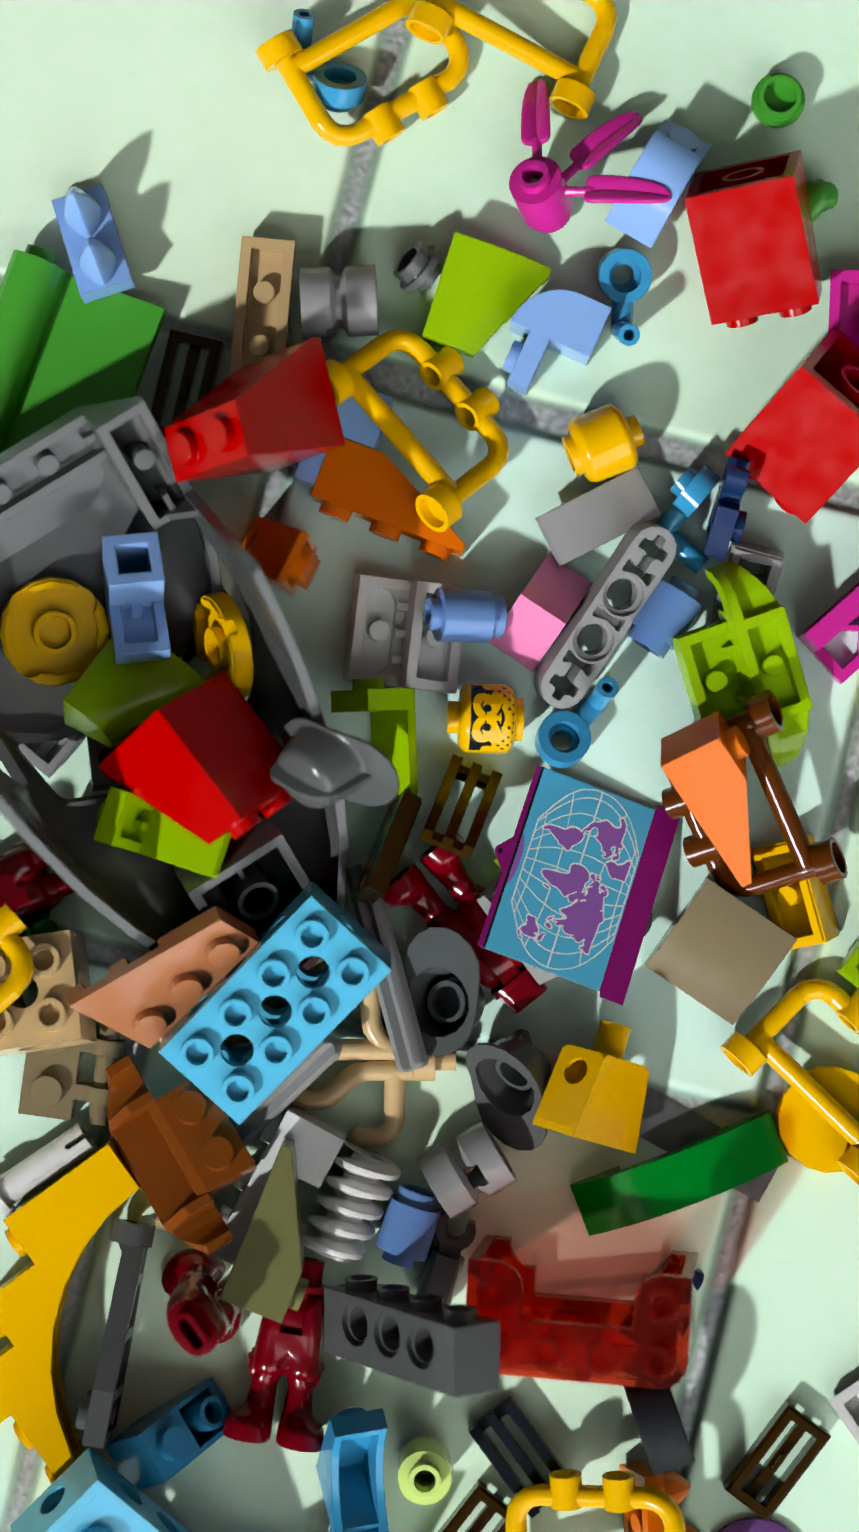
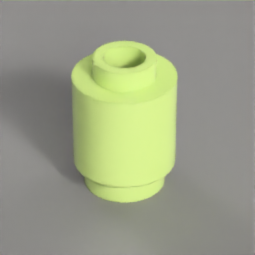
M423 1436L412 1439L403 1447L398 1460V1485L402 1494L409 1501L419 1505H431L443 1499L448 1493L452 1482V1462L448 1449L441 1441L432 1437ZM426 1470L431 1472L432 1474L421 1475L418 1474V1472Z

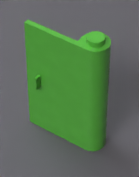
M27 244L25 252L13 250L0 284V454L77 407L135 397L167 310L121 292L84 304L79 294L75 277L55 265L58 258L57 255L31 244Z

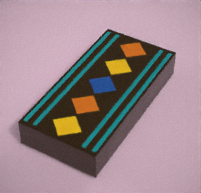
M404 790L390 804L353 894V899L369 906L387 892L422 805L421 797Z

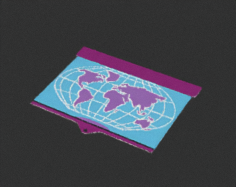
M537 765L514 836L495 848V855L502 872L477 946L600 992L599 997L623 1006L680 818L672 820L663 807L658 806L654 810Z

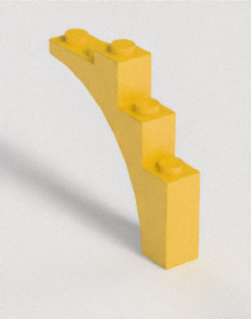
M113 1138L16 1207L3 1220L8 1227L5 1230V1235L10 1245L20 1256L28 1255L32 1262L0 1285V1337L4 1338L7 1336L11 1341L10 1344L0 1350V1423L12 1416L15 1420L13 1428L18 1439L27 1449L32 1450L35 1448L47 1464L44 1469L51 1484L85 1451L78 1438L65 1401L59 1360L61 1319L71 1279L90 1239L114 1210L141 1187Z

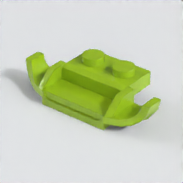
M727 561L705 569L707 578L716 587L723 608L717 610L720 620L672 638L695 721L716 711H719L722 717L746 709L747 697L770 690L781 707L785 728L781 732L764 738L777 767L792 762L799 755L808 731L809 710L813 709L785 607L778 603L769 589L760 580L737 563Z

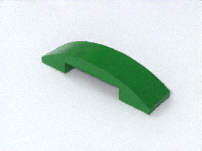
M767 1110L719 1128L720 1133L629 1167L620 1169V1166L570 1184L589 1236L627 1227L693 1205L751 1181L789 1162L770 1111Z

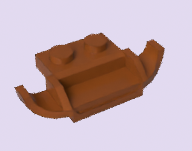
M129 1055L105 1068L109 1090L107 1116L110 1134L164 1229L168 1230L181 1242L209 1255L235 1240L210 1196L257 1169V1166L227 1114L190 1080L154 1100Z

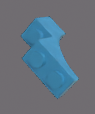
M361 1407L345 1409L336 1416L329 1418L316 1464L330 1522L329 1532H389L385 1505L383 1467L388 1426L383 1408L366 1411Z

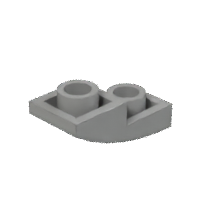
M637 466L535 519L558 566H561L625 534L633 525L654 519L661 515V512Z

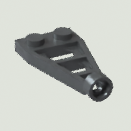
M117 1218L113 1220L110 1241L117 1242L122 1253L93 1388L88 1390L87 1396H82L78 1408L76 1429L84 1430L82 1446L104 1449L116 1432L147 1250L152 1248L156 1226L152 1224Z

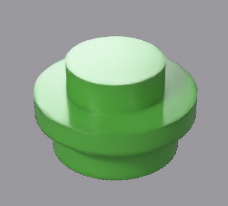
M773 73L762 78L755 86L751 96L753 114L759 122L770 128L790 126L800 117L805 106V94L802 86L795 78L784 73Z

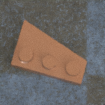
M214 906L158 938L157 948L133 962H130L125 957L109 966L110 975L89 987H86L81 982L66 991L68 1006L151 1049L259 943L256 931L248 924Z

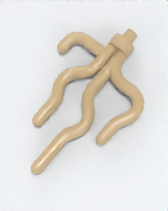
M323 961L310 968L309 971L322 970L328 964L326 961ZM375 987L360 1002V1020L363 1033L367 1039H337L342 1046L340 1057L337 1060L366 1061L353 1063L341 1071L324 1088H306L290 1103L298 1109L312 1111L327 1109L342 1101L356 1086L363 1082L384 1081V1118L382 1123L374 1127H357L351 1131L349 1136L352 1144L362 1148L386 1146L395 1140L403 1129L405 1120V1081H435V1071L456 1070V1051L445 1056L427 1055L428 1064L421 1069L410 1072H400L397 1069L388 1032L382 1022L381 1006ZM234 1034L226 1038L231 1045L250 1041L247 1037L240 1034Z

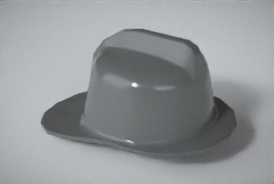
M306 717L293 718L284 726L282 735L284 748L280 752L277 761L271 767L270 779L285 788L302 805L312 809H322L345 799L356 804L374 807L386 805L396 797L400 786L397 770L389 758L376 746L358 737L326 727Z
M430 927L418 933L409 944L404 960V972L426 1054L445 1056L458 1050L469 1039L472 1029L479 1023L482 1016L484 995L480 986L479 960L472 945L461 933L448 927Z
M518 1029L510 1036H504L493 1043H478L470 1047L466 1055L467 1069L471 1077L478 1111L489 1131L503 1144L516 1150L531 1151L542 1145L547 1135V1129L532 1125L551 1077L552 1069L546 1056L533 1045L529 1032L525 1029Z

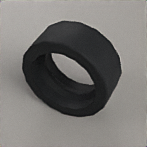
M658 1363L623 1375L621 1380L653 1474L659 1475L694 1463L695 1460L662 1364Z

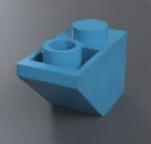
M210 1377L141 1416L113 1438L105 1448L121 1475L139 1490L164 1484L224 1435V1421L231 1408L213 1377Z

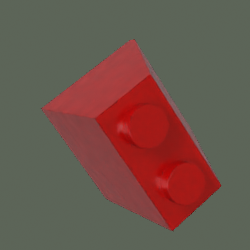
M801 150L695 173L684 201L711 325L726 323L728 328H740L757 322L759 320L758 316L779 312L780 317L783 318L796 317L811 311V305L819 304L822 284Z
M835 326L724 453L727 457L733 455L751 460L748 469L750 470L749 479L755 480L775 498L776 503L781 509L797 516L805 524L859 467V347Z
M320 337L307 339L240 367L163 428L176 483L274 472L345 446Z
M225 672L218 674L157 709L98 765L105 775L209 845L228 832L234 840L238 839L262 820L257 813L261 811L267 819L293 799L285 788L270 779L271 767L279 758L283 748Z

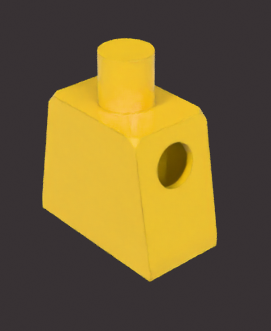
M600 1020L592 1050L571 1044H566L562 1047L532 1125L635 1154L649 1071L645 1066L623 1060L631 1028Z

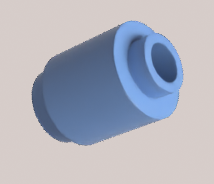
M673 575L668 582L661 580L632 621L633 627L627 637L648 652L664 659L669 649L674 650L672 638L687 632L703 608L695 600L699 591Z
M438 587L434 592L433 598H427L425 601L423 612L424 626L426 630L432 631L433 637L437 642L488 643L491 638H501L505 632L507 622L506 601L503 595H495L490 589Z
M400 1183L397 1194H392L375 1242V1245L384 1251L382 1258L387 1262L401 1267L412 1268L414 1261H426L441 1214V1210L437 1208L439 1201L432 1191L416 1185Z

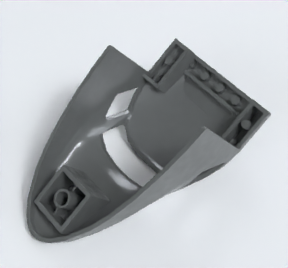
M140 396L77 407L0 454V618L1 612L13 593L30 581L49 576L71 579L89 589L103 606L107 617L102 564V537L158 532L165 579L164 607L171 652L185 663H188L196 656L193 635V613L197 604L201 603L200 598L217 592L228 594L221 581L219 556L239 586L250 618L251 629L246 621L245 624L251 643L254 668L253 684L249 695L244 697L282 748H284L282 739L284 726L293 718L306 717L326 726L304 660L263 571L254 558L195 492L190 482L176 483L166 439ZM109 626L108 641H109V639L112 637V636H111L110 626ZM0 641V760L9 773L7 775L0 769V812L20 836L81 898L129 937L150 950H154L157 948L158 938L214 906L253 927L258 937L311 881L343 909L349 854L344 799L327 808L312 809L302 805L293 798L287 805L267 819L260 811L257 814L262 820L236 840L231 836L219 875L216 878L93 840L97 828L98 811L106 800L108 793L72 799L62 798L51 788L18 746L23 743L59 741L80 733L65 724L62 702L76 682L61 686L33 682L17 672L4 655ZM123 786L120 787V788H118V789H120V790H123V791H126V792H130L129 790H127V789L124 788ZM307 957L300 964L309 970L319 961L320 957Z

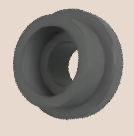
M417 241L399 259L394 268L393 275L401 281L400 288L406 293H412L418 288L421 291H425L438 278L442 270V265L438 263L441 251L435 245L427 247L421 241Z

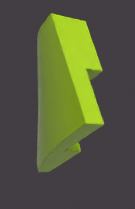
M455 232L422 338L430 345L440 348L448 346L455 349L459 354L474 358L489 342L490 337L514 316L520 306L541 285L543 286L549 280L552 269L512 251Z
M111 637L62 700L65 724L112 748L124 742L157 709L207 680L172 652L170 659L115 665Z

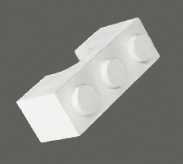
M289 1104L285 1114H279L265 1127L259 1138L268 1145L259 1162L254 1160L257 1169L236 1181L234 1187L242 1190V1193L234 1208L231 1209L223 1205L219 1212L235 1240L211 1254L232 1265L234 1264L284 1137L295 1140L298 1178L320 1188L345 1141V1131L304 1109H298Z

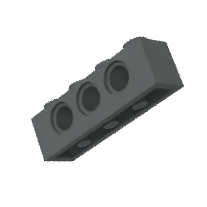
M367 1274L349 1275L345 1278V1284L324 1287V1352L453 1398L499 1390L500 1321L477 1314V1307L466 1304L446 1305L443 1304V1297L440 1295L410 1294V1287L407 1285L378 1284L377 1276Z

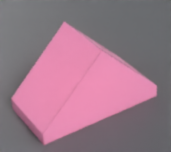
M548 554L508 612L503 636L501 638H491L489 642L531 671H534L593 583L565 564L558 566L554 556Z

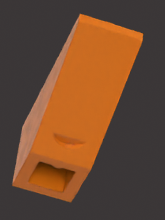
M344 438L345 446L326 452L311 492L313 501L321 503L318 510L319 513L345 523L349 522L351 515L371 522L369 532L391 541L398 542L401 534L421 541L419 551L445 561L449 560L451 553L462 557L465 544L450 527L444 532H436L421 520L415 507V500L420 493L385 453Z
M259 516L255 517L242 543V546L260 566L269 585L292 596L295 595L299 586L306 590L309 588L321 562L318 560V556L315 555L317 548L308 533Z

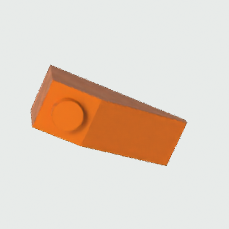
M716 711L662 738L660 767L743 888L752 883L746 757L750 755V749L742 731L736 725L729 727L720 712Z

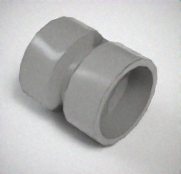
M375 264L345 266L341 275H335L330 267L300 268V307L304 339L313 337L333 338L338 329H344L349 337L379 335Z
M482 1120L456 1135V1145L452 1148L441 1144L417 1159L430 1188L452 1220L478 1205V1196L482 1192L493 1196L517 1181L504 1153ZM475 1165L472 1171L467 1172L465 1167H473Z

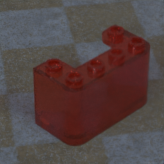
M486 1234L468 1259L466 1305L477 1307V1314L500 1321L501 1375L652 1389L670 1388L679 1383L685 1375L695 1329L699 1252L672 1250L669 1262L662 1271L655 1275L643 1274L642 1284L637 1290L634 1301L536 1292L537 1265H526L517 1258L512 1249L511 1236Z

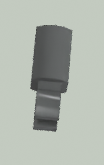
M443 1211L440 1214L436 1227V1237L439 1240L438 1247L430 1248L416 1294L440 1295L443 1297V1304L451 1305L465 1262V1258L460 1254L463 1249L469 1247L474 1241L476 1224L474 1220L469 1219L465 1232L461 1236H452L446 1231L449 1216Z

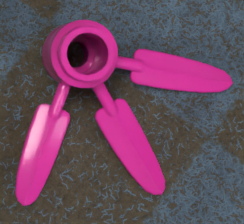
M540 79L529 83L522 103L521 141L526 146H532V157L518 164L512 171L509 179L510 192L524 222L532 229L542 233H553L562 229L568 223L573 210L572 197H584L587 203L662 204L669 202L672 196L664 185L635 177L592 175L587 178L586 186H567V182L578 171L592 168L642 123V115L637 112H627L616 116L595 129L571 149L569 157L573 163L562 172L554 160L542 156V144L548 142L551 136L549 93L546 82Z

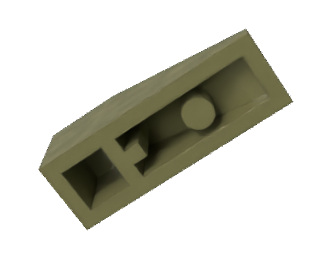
M288 1137L283 1139L220 1297L223 1301L281 1324L288 1308L298 1312L310 1281L300 1277L305 1257L295 1140Z

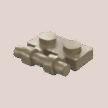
M101 1024L99 1036L96 1035V1043L26 1053L18 1113L71 1121L74 1118L76 1100L90 1103L87 1123L107 1126L109 1124L107 1116L109 1090L105 1068L116 1063L117 1058L123 1057L125 1040L120 1039L121 1033ZM83 1052L96 1055L93 1083L79 1081Z

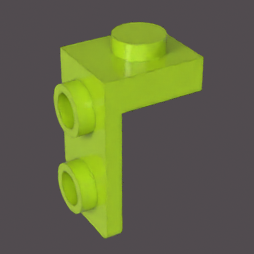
M384 678L352 679V690L331 691V713L371 712L372 745L376 746L389 758L398 773L400 786L396 796H399L404 790L417 795L418 768L415 688H385Z
M110 786L107 798L98 811L97 828L93 840L216 878L219 875L231 835L228 832L209 845L135 794Z

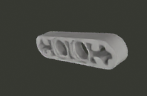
M646 521L633 525L626 532L539 664L534 675V686L537 693L549 705L558 709L570 708L584 697L633 623L632 621L673 563L677 544L674 536L664 527L651 521ZM644 538L651 541L655 539V545L660 548L654 557L649 554L644 556L645 552L639 547ZM627 561L645 572L642 579L632 571L623 568ZM618 579H628L632 585L630 599L621 606H611L607 600L609 586ZM589 624L600 625L603 632L601 643L591 651L580 650L577 644V636L580 630ZM568 651L577 659L586 663L582 669L564 657ZM554 674L562 677L566 674V678L571 682L566 691L561 688L555 690V687L550 683Z

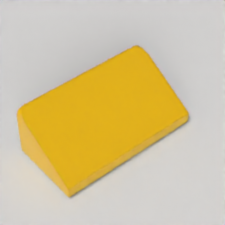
M811 833L806 834L810 844L815 843L813 835ZM785 840L750 850L756 873L794 861ZM817 876L762 894L769 920L797 939L791 950L826 943L839 936V927L828 887L822 884Z

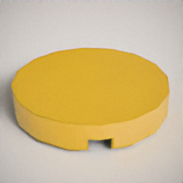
M49 576L30 581L11 595L1 612L0 641L4 655L17 672L37 684L61 686L78 681L108 642L109 625L103 606L89 589L71 579Z
M224 592L204 595L200 598L201 603L197 604L193 613V635L197 657L200 658L201 663L208 661L212 674L205 675L206 680L208 681L218 674L225 672L238 691L245 697L249 695L253 684L254 668L251 643L245 621L237 604L230 595Z
M837 1065L813 1066L806 1070L859 1122V1074ZM788 1084L786 1086L787 1089L783 1092L781 1099H779L776 1109L777 1132L786 1150L807 1168L823 1173L844 1172L837 1164V1160L847 1151L851 1144Z

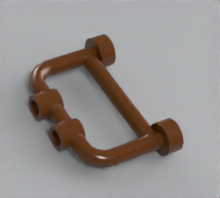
M770 690L747 697L745 710L723 718L729 727L736 725L746 738L750 749L749 759L794 861L751 875L752 883L742 888L670 782L671 787L662 790V802L668 816L672 820L685 816L692 835L683 838V849L688 862L694 868L706 864L711 877L718 886L730 894L740 897L758 896L816 876L824 885L847 878L846 860L839 843L834 837L810 844L764 738L781 732L785 728L784 717L778 700Z

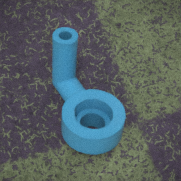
M296 9L293 12L292 31L302 48L305 49L312 43L315 14L308 9ZM337 61L326 62L306 74L325 108L329 111L337 113L347 112L364 101L367 76L364 71L352 64Z
M619 247L610 250L601 258L596 270V280L602 293L612 300L611 334L623 345L632 346L640 338L639 329L632 324L633 302L639 300L648 291L652 281V269L643 254L631 248ZM621 264H626L631 269V278L625 284H617L613 279L615 268Z
M706 464L699 472L691 465L686 469L670 489L677 498L656 522V524L664 527L674 536L677 544L675 557L695 574L706 564L709 557L677 530L722 478Z
M601 678L589 696L574 712H554L543 720L535 735V747L538 755L544 762L553 767L567 768L577 764L584 757L591 744L589 726L606 709L618 692V684L613 678ZM555 735L566 737L569 741V749L558 750L552 743V737Z

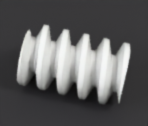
M344 1141V1144L353 1151L351 1157L336 1156L334 1162L345 1172L343 1176L326 1175L324 1180L336 1192L334 1196L317 1195L315 1200L327 1212L325 1215H308L307 1220L318 1229L317 1235L303 1234V1244L330 1259L339 1262H350V1260L363 1259L367 1250L359 1240H370L376 1232L367 1220H380L384 1214L382 1206L376 1200H389L392 1196L393 1191L384 1180H398L402 1172L392 1160L370 1148H362L349 1141Z

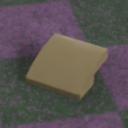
M705 878L677 921L672 922L644 965L733 1025L768 982L797 939L710 879Z

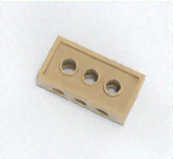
M64 930L21 937L32 953L34 971L30 984L36 982L38 996L31 1006L26 1007L23 1000V992L19 998L0 1013V1057L96 1043L95 1020L70 1008L65 994L66 991L81 982L86 987L91 986L85 936L72 930ZM0 948L1 984L9 976L12 966L9 957Z

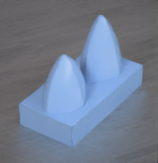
M100 184L85 190L72 186L66 196L51 200L79 294L84 304L135 288L103 185Z

